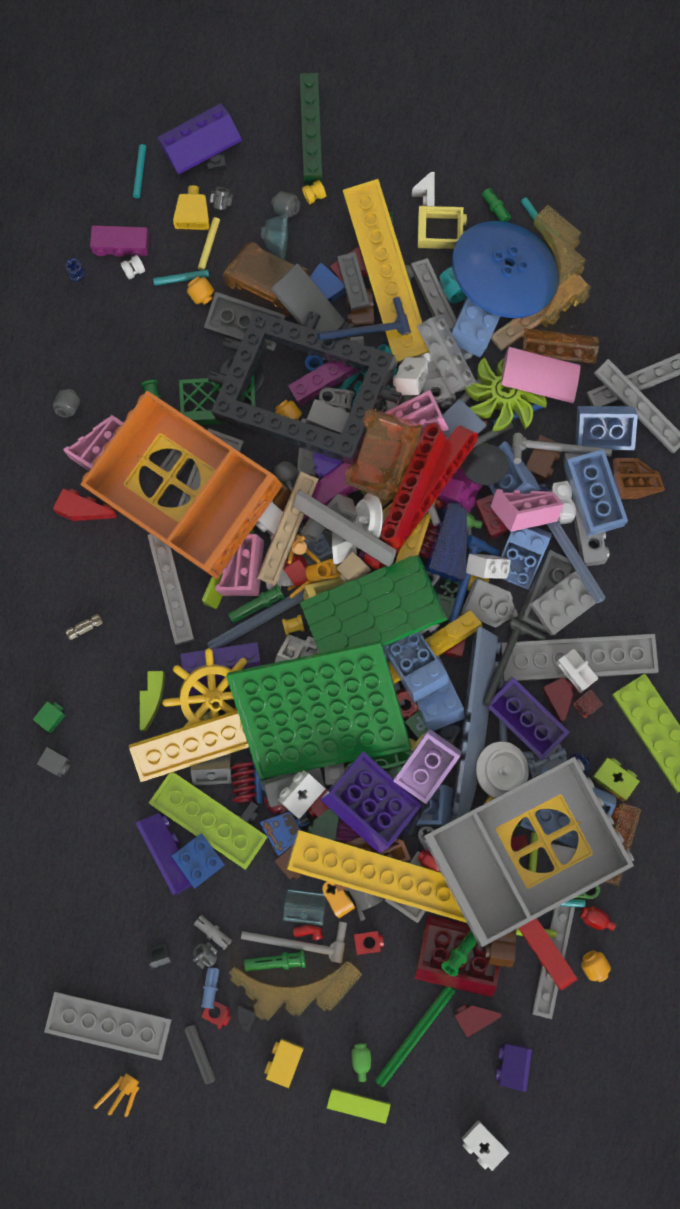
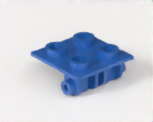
M202 833L171 856L194 889L224 866V863Z

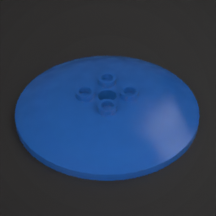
M501 221L479 223L461 235L453 250L452 269L459 287L473 303L492 314L507 318L532 316L546 308L557 292L559 270L553 254L540 238L521 226ZM505 261L510 262L512 264V267L506 265Z

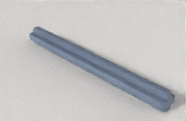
M558 521L548 523L547 526L595 603L602 602L605 599L604 593Z
M304 589L293 598L289 596L209 641L207 643L210 649L221 648L304 601Z

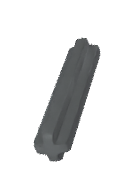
M195 1025L185 1028L188 1041L204 1083L210 1084L215 1081V1076Z

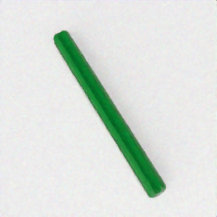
M445 986L377 1076L376 1083L382 1087L386 1085L454 995L455 990L452 987Z

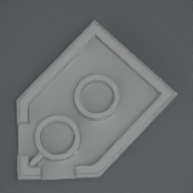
M478 578L473 582L463 606L462 614L471 610L479 621L493 627L502 625V623L510 620L512 617H518L517 610L512 601V595L509 591Z

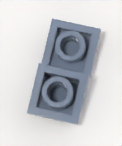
M303 527L298 529L300 534L302 532ZM323 532L318 542L304 540L309 550L320 562L333 557V550L326 541Z

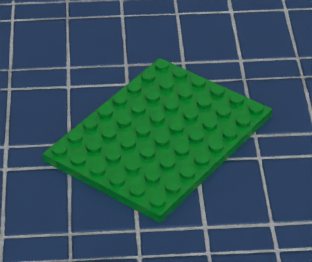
M381 640L228 672L226 675L260 779L351 762L363 751L372 758L411 750V743Z

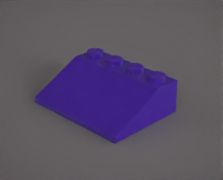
M364 751L320 799L379 854L391 846L422 806L409 792L395 783L394 779Z

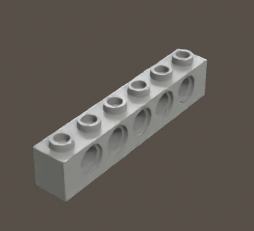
M573 452L565 453L563 456V464L565 465L567 459H571L584 454ZM565 470L566 481H568V483H569V480H568V477H567V474H566V470ZM572 492L571 500L576 508V515L573 520L580 557L586 566L605 564L607 558H609V549L605 547L604 543L606 532L587 537ZM589 541L596 542L598 548H591L589 546Z

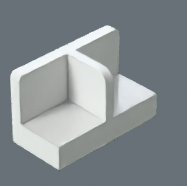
M575 649L556 662L580 693L598 679L587 665L589 662H585Z

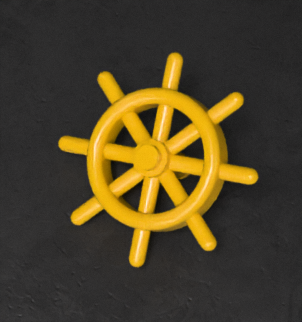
M207 648L205 650L206 665L195 669L190 674L180 666L175 665L173 671L184 679L180 690V697L164 699L162 704L165 707L181 705L182 711L188 720L184 727L206 721L201 719V717L209 708L211 719L219 716L218 711L220 709L227 714L237 711L236 706L233 709L223 701L234 699L232 692L223 691L229 685L226 677L227 673L242 670L247 663L245 658H241L231 670L223 665L214 664L213 651ZM215 674L225 676L216 687ZM207 675L208 688L200 683L198 679ZM192 686L203 694L188 696ZM203 703L195 714L189 707V704Z

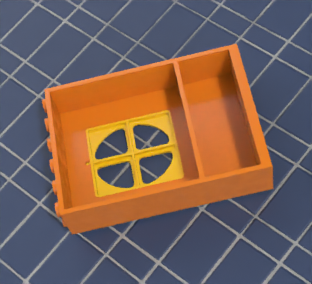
M146 391L145 394L139 397L135 408L127 414L123 425L117 428L113 439L105 445L104 452L95 459L91 470L83 476L80 485L206 573L218 579L283 485L275 475L149 391ZM163 449H175L182 453L169 472L149 460L150 455ZM188 459L194 460L200 472L201 481L197 490L191 489L176 478V475ZM143 466H147L163 477L162 484L151 498L144 494L140 485L139 474ZM171 484L191 497L187 504L174 508L160 506L158 501Z

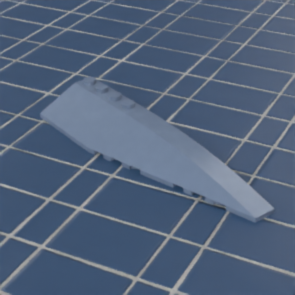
M478 627L473 636L464 708L465 719H463V732L459 749L462 752L457 765L451 821L470 812L478 781L476 763L480 753L484 750L489 711H491L482 703L493 679V673L496 672L498 667V661H495V657L500 652L501 642H497L498 636L482 627Z

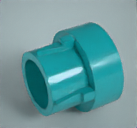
M452 267L446 269L440 275L439 282L448 301L451 304H455L465 300L467 296L459 287Z

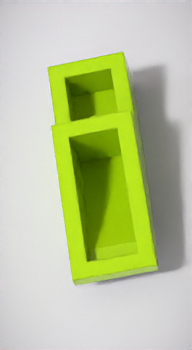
M148 671V691H140V730L142 732L147 731L158 712L165 685V673L163 671Z

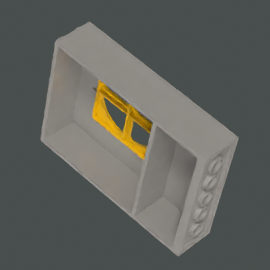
M573 757L423 836L479 946L483 947L634 866L632 854L623 847L622 843L624 840L619 832H615L612 826L614 821L609 813L606 814L602 808L604 803L599 795H595L593 788H595L589 777H585L583 773L585 768L579 759L576 760ZM541 809L557 810L567 815L570 823L546 835L535 816V812ZM527 817L538 836V840L515 852L511 848L512 833L519 821ZM575 830L578 834L577 849L570 861L562 865L551 846V842ZM543 847L554 866V870L548 873L532 872L523 868L519 863V859Z

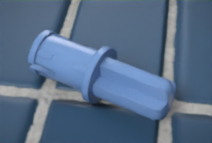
M210 967L207 970L205 986H203L204 994L201 1005L203 1008L214 1009L215 994L218 991L219 969Z

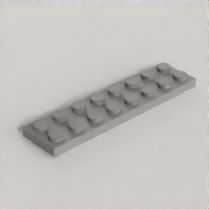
M655 634L516 642L503 676L504 682L511 676L517 681L567 678L556 662L573 649L577 651L585 662H589L587 665L597 677L658 673ZM501 643V656L505 651L507 643Z

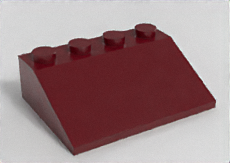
M427 915L414 979L493 997L497 988L500 966L488 964V958L485 957L486 945L481 947L476 943L467 955V962L458 969L457 976L447 974L442 969V963L449 959L451 951L461 944L471 929L468 924Z

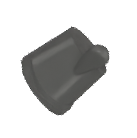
M351 888L344 889V891H349L352 895L360 921L365 920L362 910L383 901L382 897Z

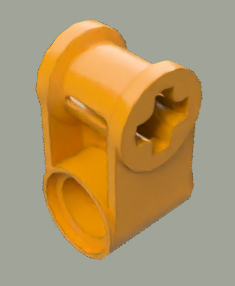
M333 559L312 564L306 568V576L311 582L337 578L341 574L337 569L339 563L334 564Z
M328 881L325 882L323 893L338 918L356 908L344 890L338 892L336 888V893L328 892V884L332 886L335 884Z

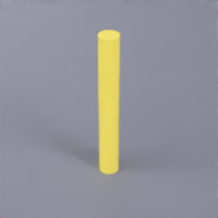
M213 217L198 265L199 270H205L220 222L219 218Z

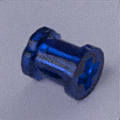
M75 258L66 262L65 267L70 279L74 281L81 280L85 275L82 263Z

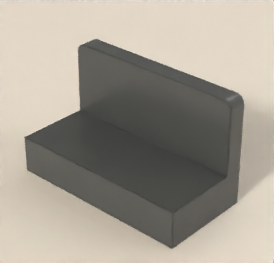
M231 754L191 766L193 786L232 783Z

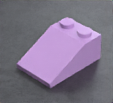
M428 729L393 781L427 804L461 756L462 751L431 729Z

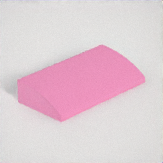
M509 347L504 356L501 385L573 403L578 386L580 365Z

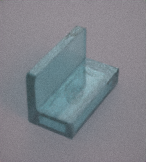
M287 890L283 921L323 925L325 895Z

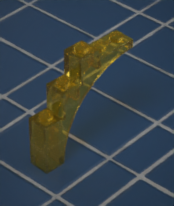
M549 205L535 217L533 224L551 246L558 268L559 285L556 297L541 321V324L546 328L550 323L552 325L555 324L562 310L566 312L572 304L575 307L580 302L583 304L590 296L588 293L591 288L579 277L585 269L586 259L574 250L580 243L579 237L581 232Z
M348 960L337 971L324 979L309 985L296 987H280L262 983L249 977L236 966L229 972L232 976L230 980L238 987L242 985L246 989L245 994L252 1000L256 998L258 1000L253 1007L256 1009L254 1013L261 1020H264V1018L269 1020L283 1003L287 1004L285 1008L293 1016L295 1014L300 1016L315 998L318 1000L316 1004L321 1009L331 1011L363 975Z

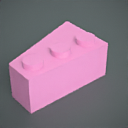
M431 390L379 415L383 426L388 428L387 434L391 441L421 436L426 426L431 423L438 424L443 431L449 430Z
M111 415L94 427L92 432L85 437H80L78 442L70 447L67 446L63 450L70 459L90 471L95 459L101 456L105 445L113 439L117 428L123 425V422Z
M497 489L491 508L510 532L557 522L564 504L554 492L531 491L530 494L520 493V490H514L513 493H503V490Z
M249 534L227 567L223 570L222 579L215 588L217 592L223 596H259L260 580L257 579V576L262 566L263 539L257 534Z

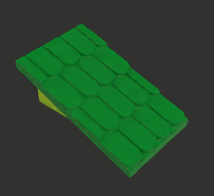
M418 555L410 556L389 567L385 566L357 580H351L330 591L326 590L300 602L319 653L380 640L383 646L448 620Z

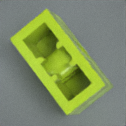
M606 758L594 773L592 779L621 801H626L640 781L636 779L637 775L635 773L622 769L620 767L621 763L616 759ZM619 774L618 779L620 781L614 782V776L612 775Z

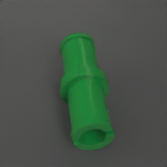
M492 188L486 189L482 196L489 204V209L496 214L501 222H508L511 219V215L503 206V201L497 198Z

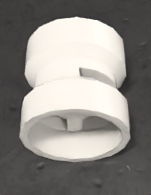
M138 255L133 256L130 261L120 263L129 280L134 278L135 274L145 272V268Z

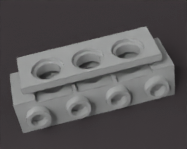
M442 376L425 381L419 395L431 390L432 394H438L439 396L434 398L438 407L443 409L449 408L455 403V393H450ZM402 394L399 401L404 403L419 395ZM387 401L386 411L398 405H396L393 402Z

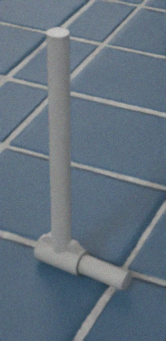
M521 433L513 435L512 449L514 451L515 464L521 463V453L526 448L583 454L604 449L606 456H611L612 449L532 441L526 440Z
M339 922L336 941L330 947L242 931L241 939L328 954L332 962L342 963L347 923Z

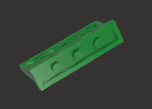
M252 376L251 387L245 392L244 398L249 399L252 406L256 407L254 376ZM208 378L179 380L180 413L198 425L227 424L216 420L211 410L206 411L202 407L208 399L213 404L215 403L211 396L217 390L220 392L221 385L209 382ZM205 384H211L215 387L209 394H206L201 389ZM184 385H192L196 389L188 395L184 392ZM198 391L205 396L200 404L192 399ZM189 401L197 406L193 411L185 412L184 406Z

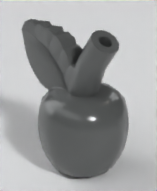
M284 460L274 467V475L283 485L288 486L292 492L299 471L290 461Z

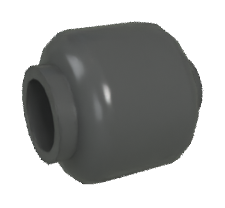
M285 191L277 193L271 202L274 212L287 218L296 215L300 208V201L297 196Z
M72 389L60 390L53 401L55 413L64 418L73 416L80 404V398Z

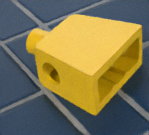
M189 186L188 194L179 195L173 218L175 229H210L206 197L199 194L198 186Z

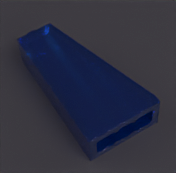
M452 502L444 507L440 520L441 523L438 526L425 570L460 584L466 578L467 509L462 508L461 504Z

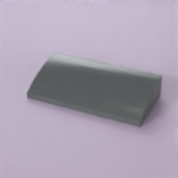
M298 263L288 269L270 288L301 326L305 325L310 311L314 312L313 315L316 312L321 316L315 330L320 332L338 330L345 322Z
M215 292L204 328L242 340L255 311L285 321L287 316ZM264 339L267 349L274 351L277 346L275 342Z
M552 550L545 551L519 614V620L527 623L530 627L548 633L530 606V603L575 571L568 558Z

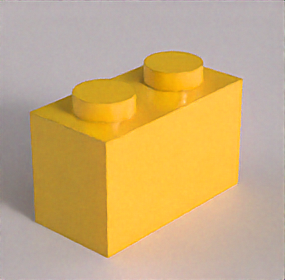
M282 1038L280 1043L276 1042L272 1051L275 1057L273 1062L268 1061L264 1072L268 1074L266 1079L289 1088L304 1047Z

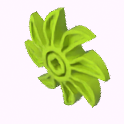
M484 357L477 368V378L482 384L474 383L464 390L475 401H487L469 408L482 419L490 418L495 409L500 410V416L492 431L504 430L511 424L514 416L512 410L518 415L524 429H527L533 418V409L530 403L546 408V397L501 385L504 358L499 362L496 370L497 376H495Z

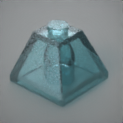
M287 215L266 220V225L262 227L261 238H264L265 246L281 264H285L289 231Z

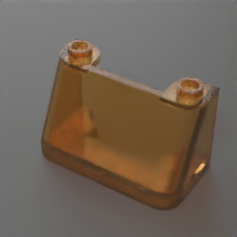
M253 242L250 244L246 243L223 274L225 285L232 289L237 285L240 290L243 287L273 302L275 307L283 308L282 313L291 317L292 314L270 288L294 265L260 249ZM300 266L305 271V273L310 277L309 271L306 268Z
M369 409L363 417L365 427L368 429L357 462L346 469L344 483L388 500L396 497L414 455L422 431V425Z

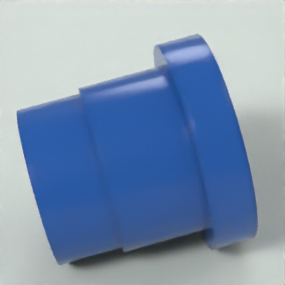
M309 355L305 359V366L310 372L324 365L323 358L320 356Z

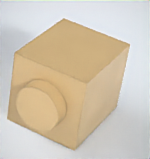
M353 551L337 567L341 572L339 577L346 583L351 580H357L372 570Z

